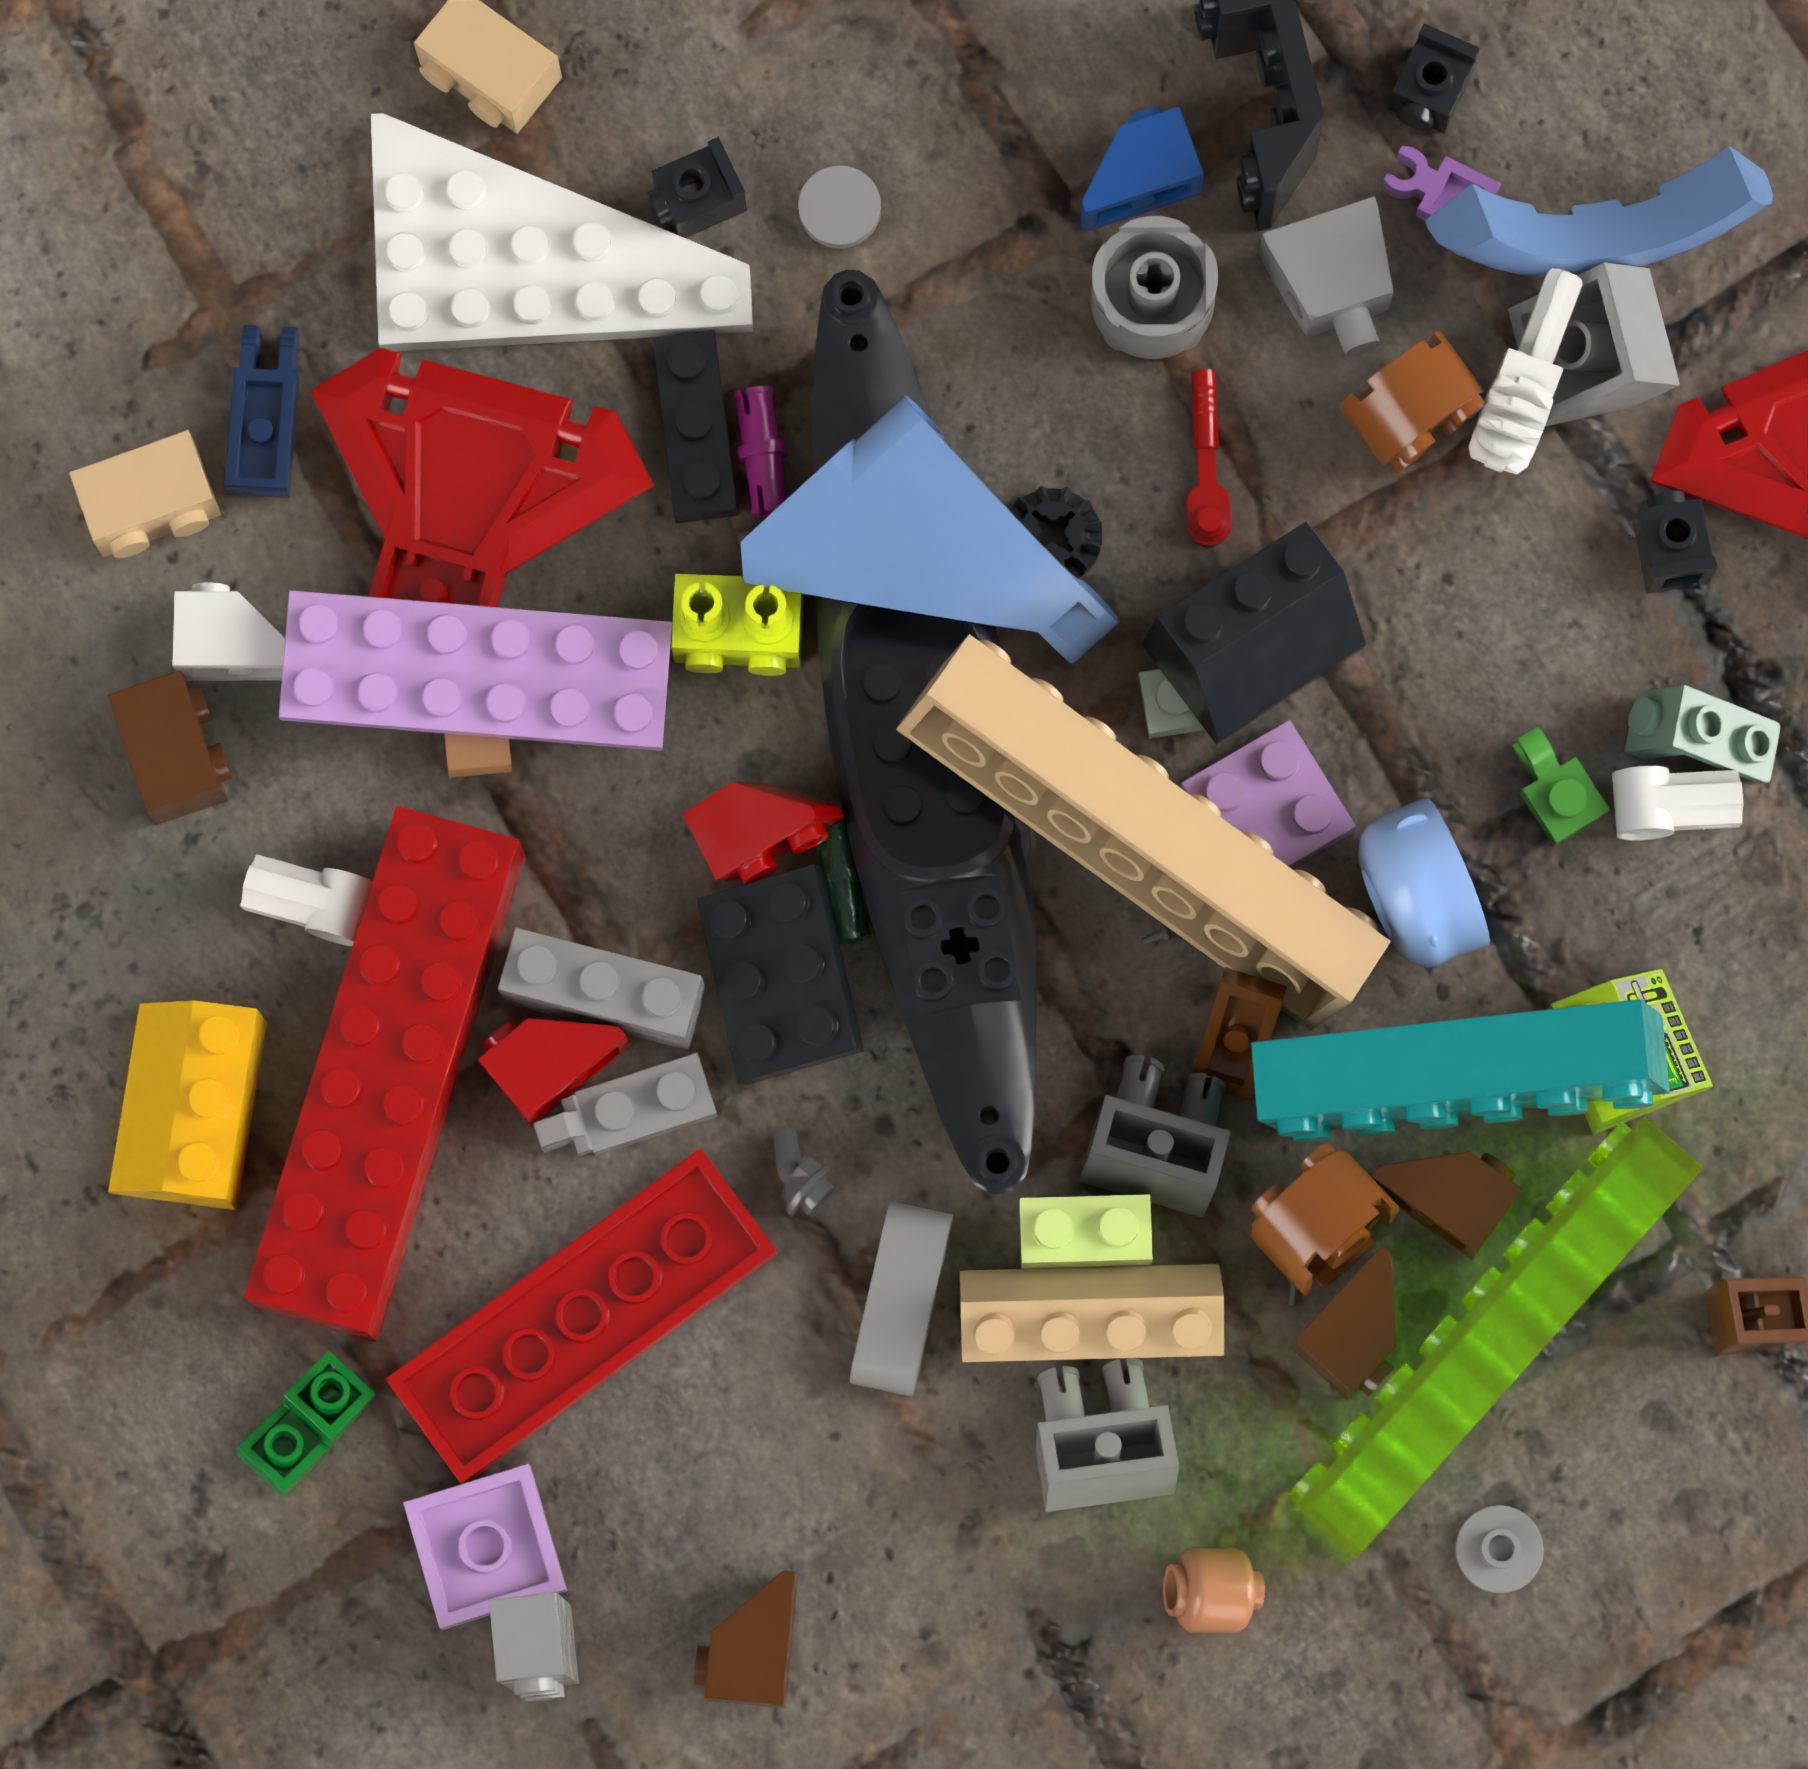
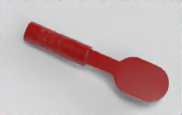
M1200 369L1191 372L1194 450L1198 454L1199 485L1191 490L1187 498V530L1191 539L1196 544L1203 547H1216L1222 544L1230 534L1231 502L1227 491L1217 484L1216 450L1219 449L1216 371Z

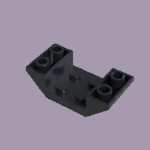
M1199 0L1198 4H1194L1198 34L1201 41L1211 39L1215 59L1256 51L1257 67L1262 86L1264 88L1273 86L1276 107L1270 109L1272 127L1250 132L1247 154L1239 156L1242 175L1236 177L1237 191L1243 212H1254L1258 231L1270 229L1316 159L1324 120V112L1296 0Z

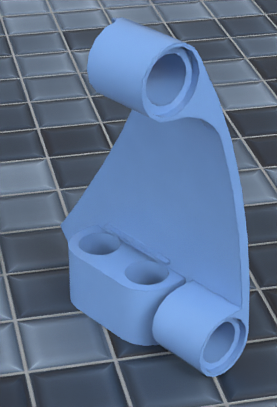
M906 395L857 440L853 438L741 541L743 583L764 585L765 587L773 585L781 590L1038 632L1071 664L1080 659L1120 622L1116 614L1100 595L1084 580H1079L1061 565L943 440L944 435L929 416Z

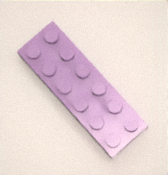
M289 590L279 719L283 721L662 751L672 622Z

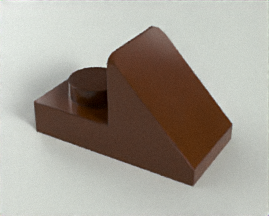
M1225 967L1193 1073L1207 1074L1205 1087L1210 1088L1212 1078L1215 1076L1225 1082L1227 1094L1252 1101L1255 1092L1251 1043L1271 1040L1287 986Z

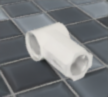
M1638 766L1621 769L1612 773L1617 838L1630 841L1653 840L1670 836L1677 830L1738 828L1742 824L1743 789L1738 770L1669 773V769L1666 767Z
M256 854L246 874L240 906L243 910L303 926L307 933L318 938L352 947L372 881L339 869L324 868L323 872H318Z

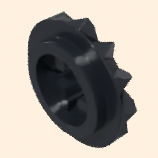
M1040 486L1036 491L1024 497H1018L1010 512L1038 541L1041 538V529L1036 517L1042 522L1046 521L1051 526L1057 525L1060 521L1064 523L1070 518L1063 535L1070 553L1063 546L1060 548L1053 542L1047 544L1045 548L1076 578L1086 574L1100 554L1103 539L1102 522L1094 511L1090 500L1083 499L1073 493L1068 487L1056 489Z

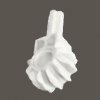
M1554 268L1547 271L1518 351L1508 348L1504 353L1497 375L1492 380L1484 399L1486 405L1479 412L1468 446L1471 458L1484 463L1485 467L1498 472L1507 471L1518 474L1528 467L1546 425L1553 404V396L1564 369L1553 363L1583 285L1582 279L1573 273Z

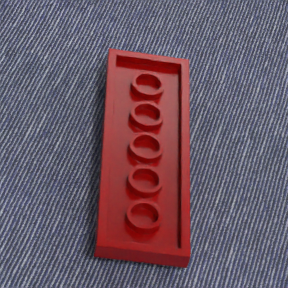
M700 1148L385 1380L458 1481L464 1484L470 1482L778 1255V1252Z

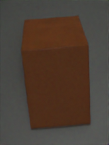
M1805 1277L1725 1279L1717 1281L1704 1293L1715 1357L1808 1343V1293Z

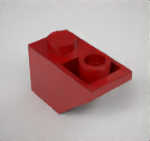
M731 782L682 813L715 879H741L743 884L761 880L772 874L778 868L775 860L790 850L797 854L822 843L828 838L825 829L844 817L838 805L763 782Z

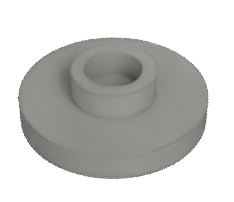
M849 166L827 167L816 172L804 184L798 201L799 217L807 234L816 242L831 248L852 247L866 240L879 223L881 216L879 191L874 182L858 169Z
M1503 1505L1489 1506L1471 1515L1460 1528L1455 1544L1457 1564L1465 1578L1475 1587L1494 1594L1514 1592L1528 1584L1539 1571L1544 1553L1543 1540L1535 1523L1520 1510Z

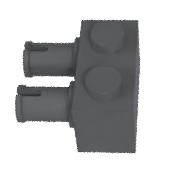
M1127 1056L1123 1064L1124 1071L1117 1097L1105 1095L1096 1118L1079 1182L1123 1195L1150 1194V1201L1153 1204L1203 1218L1217 1187L1231 1133L1229 1130L1215 1127L1222 1099L1226 1094L1227 1085L1218 1077L1213 1076L1210 1088L1206 1091L1205 1099H1202L1201 1095L1207 1074H1189L1185 1082L1186 1088L1179 1115L1153 1109L1161 1078L1165 1073L1164 1065L1158 1060L1151 1058L1148 1071L1145 1072L1143 1081H1140L1139 1077L1145 1056Z

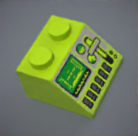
M1662 969L1610 980L1552 1003L1548 1008L1557 1009L1643 999L1662 1015L1670 1093L1652 1095V1106L1635 1109H1614L1613 1102H1587L1588 1112L1584 1113L1593 1135L1713 1087Z

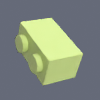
M1150 1194L1020 1198L1021 1269L1151 1266L1153 1255Z

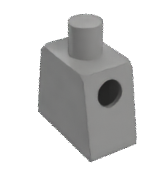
M1375 196L1262 233L1259 249L1261 261L1306 336H1315L1335 329L1346 357L1365 354L1380 345V340L1371 317L1389 310L1393 296V285Z

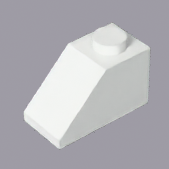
M213 582L194 584L192 591H175L172 666L175 671L181 670L187 681L282 680L285 638L238 591H230L228 585Z

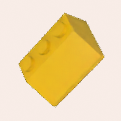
M195 1000L139 1004L108 1190L110 1194L237 1210L267 1021L258 1009Z

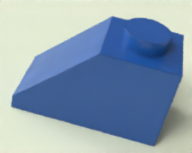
M1160 107L1147 108L1129 117L1127 124L1120 125L1082 199L1080 222L1084 233L1201 195L1204 172L1180 107L1163 111Z

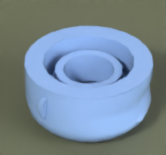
M1424 797L1383 814L1367 824L1359 840L1358 860L1375 911L1385 932L1399 954L1413 964L1429 968L1438 967L1458 955L1474 952L1489 946V932L1474 885L1456 843L1434 803L1428 797Z

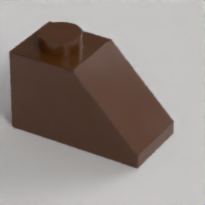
M1470 1151L1379 1165L1371 1175L1375 1182L1399 1206L1401 1211L1471 1260L1476 1256L1522 1191L1521 1187L1512 1182L1516 1174L1509 1166L1488 1153H1484L1481 1158H1478Z
M1383 1245L1296 1337L1290 1347L1347 1401L1358 1389L1362 1390L1369 1397L1394 1370V1367L1386 1360L1396 1347L1392 1254Z
M782 1571L711 1631L709 1646L698 1645L694 1685L706 1686L705 1699L707 1701L786 1708L798 1582L796 1572Z

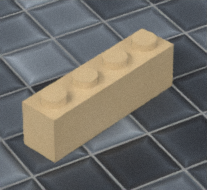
M1219 1264L960 1271L962 1362L1224 1356V1293Z

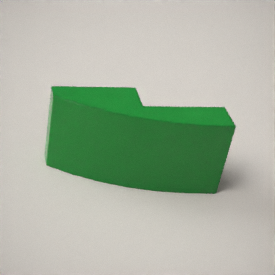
M328 1350L283 1395V1402L237 1447L236 1455L284 1498L349 1429L372 1402L376 1393Z

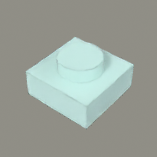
M1160 669L1139 672L1138 681L1149 739L1205 730Z

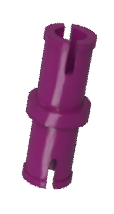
M754 386L746 388L748 395H745L744 390H738L733 394L737 406L742 445L737 448L739 463L746 465L752 505L751 515L755 518H767L788 498L782 460L788 455L786 441L779 440L773 401V387Z

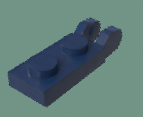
M244 325L241 337L239 368H234L224 490L227 495L290 498L300 380L297 373L299 359L298 328L283 327L278 342V370L259 369L263 343L259 329L260 326Z

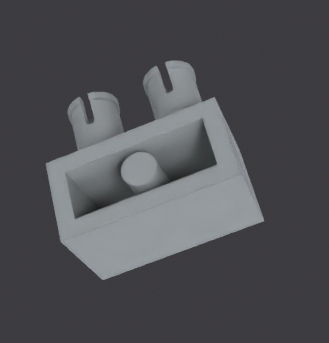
M1126 1358L1128 1370H1125V1378L1127 1384L1124 1383L1120 1359L1108 1362L1102 1367L1111 1413L1085 1416L1079 1384L1080 1374L1077 1368L1062 1367L1063 1379H1061V1387L1063 1393L1059 1390L1056 1368L1043 1371L1037 1377L1038 1384L1041 1387L1047 1421L1038 1423L1035 1450L1046 1512L1175 1494L1179 1462L1168 1405L1149 1407L1142 1360Z

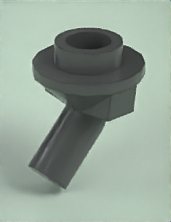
M791 1127L779 1128L773 1133L776 1169L779 1178L785 1184L780 1197L786 1202V1212L791 1217L797 1215L802 1210L811 1216L828 1200L835 1190V1186L829 1182L834 1173V1168L829 1164L820 1165L810 1156L802 1162L798 1131Z

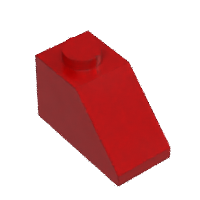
M527 1018L518 1027L509 1022L495 1031L482 1045L486 1053L478 1058V1061L486 1074L532 1128L535 1122L542 1120L561 1105L562 1099L572 1096L631 1046L626 1034L619 1026Z

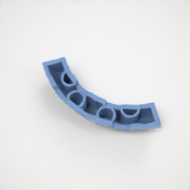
M1728 146L1696 168L1662 184L1659 191H1657V197L1625 207L1622 206L1619 200H1608L1592 204L1574 205L1571 207L1568 215L1537 213L1535 207L1531 204L1503 198L1472 183L1426 219L1425 223L1439 245L1462 257L1488 267L1519 275L1545 277L1547 271L1551 268L1579 275L1604 262L1643 267L1693 250L1724 235L1772 204L1773 193L1765 171Z

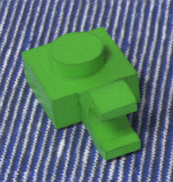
M1538 726L1516 739L1517 743L1511 747L1534 781L1523 788L1519 794L1553 847L1608 814L1610 811L1609 807L1577 757L1560 766L1548 739Z

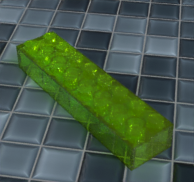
M1643 1116L1632 1129L1622 1121L1615 1127L1588 1159L1596 1167L1595 1171L1587 1177L1578 1169L1545 1207L1554 1217L1546 1225L1541 1223L1536 1217L1531 1221L1503 1254L1512 1263L1504 1273L1501 1274L1493 1266L1489 1268L1460 1302L1469 1311L1458 1323L1448 1314L1417 1350L1426 1359L1420 1367L1414 1371L1405 1363L1375 1397L1374 1400L1383 1407L1378 1414L1371 1420L1361 1412L1332 1445L1331 1448L1340 1455L1328 1469L1317 1461L1292 1489L1288 1497L1296 1505L1287 1518L1343 1569L1346 1570L1704 1169L1648 1118Z

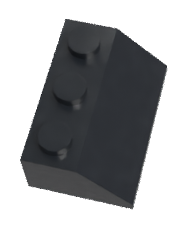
M1304 522L1157 616L1141 645L1217 745L1363 650L1366 642L1343 569L1308 523Z

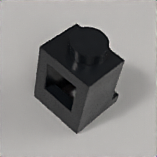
M1423 24L1418 39L1392 91L1388 109L1396 112L1397 117L1404 124L1414 129L1430 131L1432 128L1445 134L1475 71L1481 48L1427 24ZM1424 73L1438 79L1442 83L1431 85L1423 79L1422 74Z
M719 137L708 141V146L651 171L654 189L647 191L646 195L660 226L671 222L676 235L683 238L692 236L747 211L744 188ZM699 180L704 183L703 187L695 193H688L682 189Z
M1667 491L1649 497L1647 499L1648 507L1639 508L1633 520L1647 594L1709 584L1718 567L1716 557L1712 554L1702 499L1686 501L1683 491ZM1682 527L1686 531L1687 539L1683 542H1673L1667 537L1665 529Z

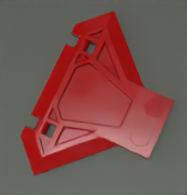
M378 348L310 390L385 538L368 597L498 608L508 573L654 486L617 412L594 406L588 422H579L570 419L573 403L571 399L424 359L421 362L416 377L399 373L402 354L384 348ZM393 397L407 401L403 416L389 412ZM563 443L579 448L575 463L559 459Z
M1807 350L1722 386L1721 391L1727 405L1711 412H1707L1699 397L1679 404L1650 482L1673 491H1683L1684 495L1695 499H1702V501L1808 539ZM1738 427L1743 438L1725 445L1720 435Z

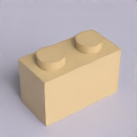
M448 0L414 42L421 65L419 71L427 81L445 93H448L451 88L455 89L470 100L468 103L469 108L482 121L494 128H497L502 123L516 134H518L562 79L557 55L480 0Z
M189 430L69 472L92 540L102 557L113 554L115 558H126L139 554L150 546L149 541L171 533L175 537L195 534L209 525L208 520L221 516L198 448Z

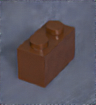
M178 670L108 694L146 812L155 825L228 801L222 782L233 777L221 743L211 746L209 744L203 724L212 721L213 716L201 684L190 687L182 671Z

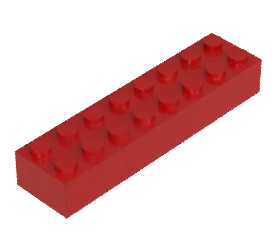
M396 805L244 1294V1298L254 1307L378 1341L524 862L525 853L519 839Z

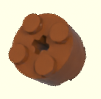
M1438 330L1433 333L1427 342L1425 339L1421 340L1367 380L1370 385L1368 389L1357 397L1352 392L1338 407L1381 465L1386 467L1391 464L1398 474L1428 452L1427 449L1436 442L1432 436L1434 432L1441 428L1447 437L1451 436L1478 415L1477 412L1486 403L1481 398L1485 390L1441 331Z
M1329 1142L1320 1145L1303 1161L1300 1169L1304 1173L1286 1189L1280 1183L1272 1186L1255 1202L1251 1209L1257 1218L1251 1225L1250 1238L1304 1296L1312 1294L1313 1279L1324 1288L1353 1266L1377 1242L1369 1232L1373 1226L1381 1219L1390 1227L1400 1209L1345 1149L1336 1151Z

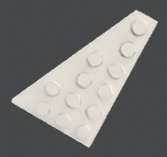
M371 114L378 342L380 348L391 351L651 338L715 330V334L753 332L749 264L386 114Z

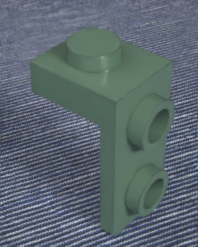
M1686 685L1636 692L1635 702L1628 718L1629 731L1625 753L1643 760L1686 755L1724 771L1738 770L1740 777L1755 783L1770 781L1780 734V724L1778 722Z

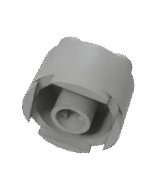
M1145 216L1130 220L1119 227V231L1103 243L1096 253L1092 268L1091 311L1094 321L1108 346L1144 359L1167 358L1195 347L1208 328L1213 316L1218 286V267L1214 253L1206 242L1204 243L1197 235L1190 231L1189 226L1170 217ZM1148 282L1159 283L1161 293H1148L1146 284Z

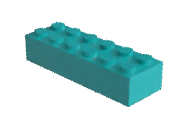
M1643 999L1251 1043L1257 1119L1277 1129L1279 1136H1292L1294 1143H1313L1331 1140V1129L1339 1128L1356 1129V1136L1387 1135L1395 1132L1394 1123L1405 1121L1419 1123L1420 1129L1424 1130L1446 1129L1459 1126L1458 1116L1471 1114L1483 1116L1486 1123L1512 1122L1523 1119L1522 1109L1528 1108L1548 1109V1115L1550 1116L1577 1115L1588 1112L1587 1102L1594 1101L1613 1102L1614 1109L1643 1108L1653 1105L1652 1095L1670 1093L1663 1018L1661 1014Z

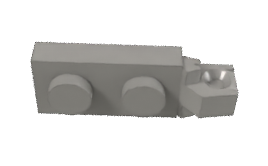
M694 1053L576 1091V1095L561 1100L564 1113L535 1122L534 1129L539 1145L544 1153L575 1144L578 1156L593 1152L595 1156L716 1118L718 1115L698 1053Z

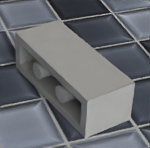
M515 928L498 987L504 1003L580 1023L619 1026L627 1035L688 1051L706 991L701 975Z
M557 1592L489 1599L496 1681L513 1690L514 1695H520V1698H525L526 1702L564 1698V1685L579 1684L571 1605Z

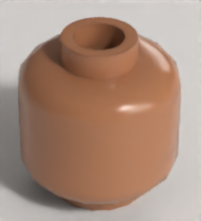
M1191 1547L1179 1555L1176 1564H1169L1166 1568L1163 1580V1599L1166 1612L1169 1616L1176 1617L1180 1627L1188 1632L1238 1633L1248 1625L1253 1610H1261L1264 1603L1265 1584L1263 1575L1260 1571H1253L1249 1558L1242 1550L1229 1547Z

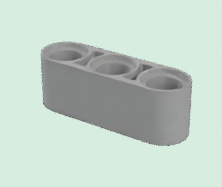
M890 1201L855 1349L849 1383L909 1397L914 1396L954 1214Z

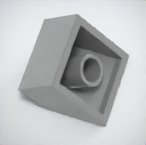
M1604 262L1577 275L1582 279L1583 285L1553 363L1564 369L1555 390L1553 404L1545 426L1632 408L1680 386L1649 268ZM1538 295L1508 309L1518 348Z

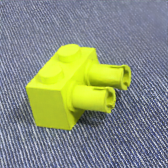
M675 574L671 642L674 662L685 663L686 670L696 673H718L723 671V665L748 666V671L756 675L778 676L786 673V667L800 668L804 594L781 590L773 585L765 587L764 585L743 583V576Z

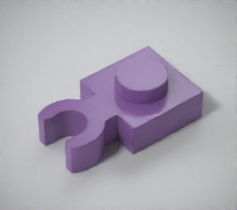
M1401 146L1397 161L1410 167L1414 172V176L1408 180H1401L1387 173L1382 185L1383 190L1394 198L1409 199L1416 197L1422 200L1417 209L1416 217L1424 221L1472 183L1495 195H1498L1501 187L1500 182L1445 156L1437 171L1428 166L1426 158L1420 151L1409 146Z

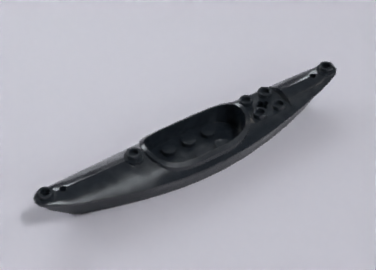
M846 269L834 274L824 286L822 292L814 366L813 474L853 438L857 440L905 395L911 398L931 419L904 341L886 301L874 279L860 270ZM815 596L825 715L837 787L855 866L880 952L938 1113L962 1165L974 1185L990 1194H1004L1015 1190L1027 1176L1035 1113L1037 1019L1036 924L1030 827L896 730L937 670L969 634L978 641L987 640L1000 647L996 627ZM954 942H965L967 947H974L977 952H969V963L962 965L956 964L954 955H943L944 949H951V944Z

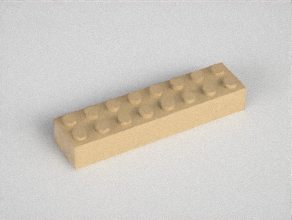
M969 634L937 670L896 728L898 732L1223 968L1227 967L1287 986L1280 1009L1310 1031L1353 1001L1391 942L1377 931V924L1368 915L1355 908H1345L1325 894L1326 889L1316 877L1303 870H1293L1273 856V849L1265 840L1251 832H1240L1220 817L1221 812L1213 802L1199 794H1188L1168 779L1167 771L1158 762L1144 755L1136 756L1115 741L1116 736L1106 724L1093 717H1083L1063 703V697L1055 687L1038 678L1030 679L1010 664L1011 660L1004 650L990 641H978Z

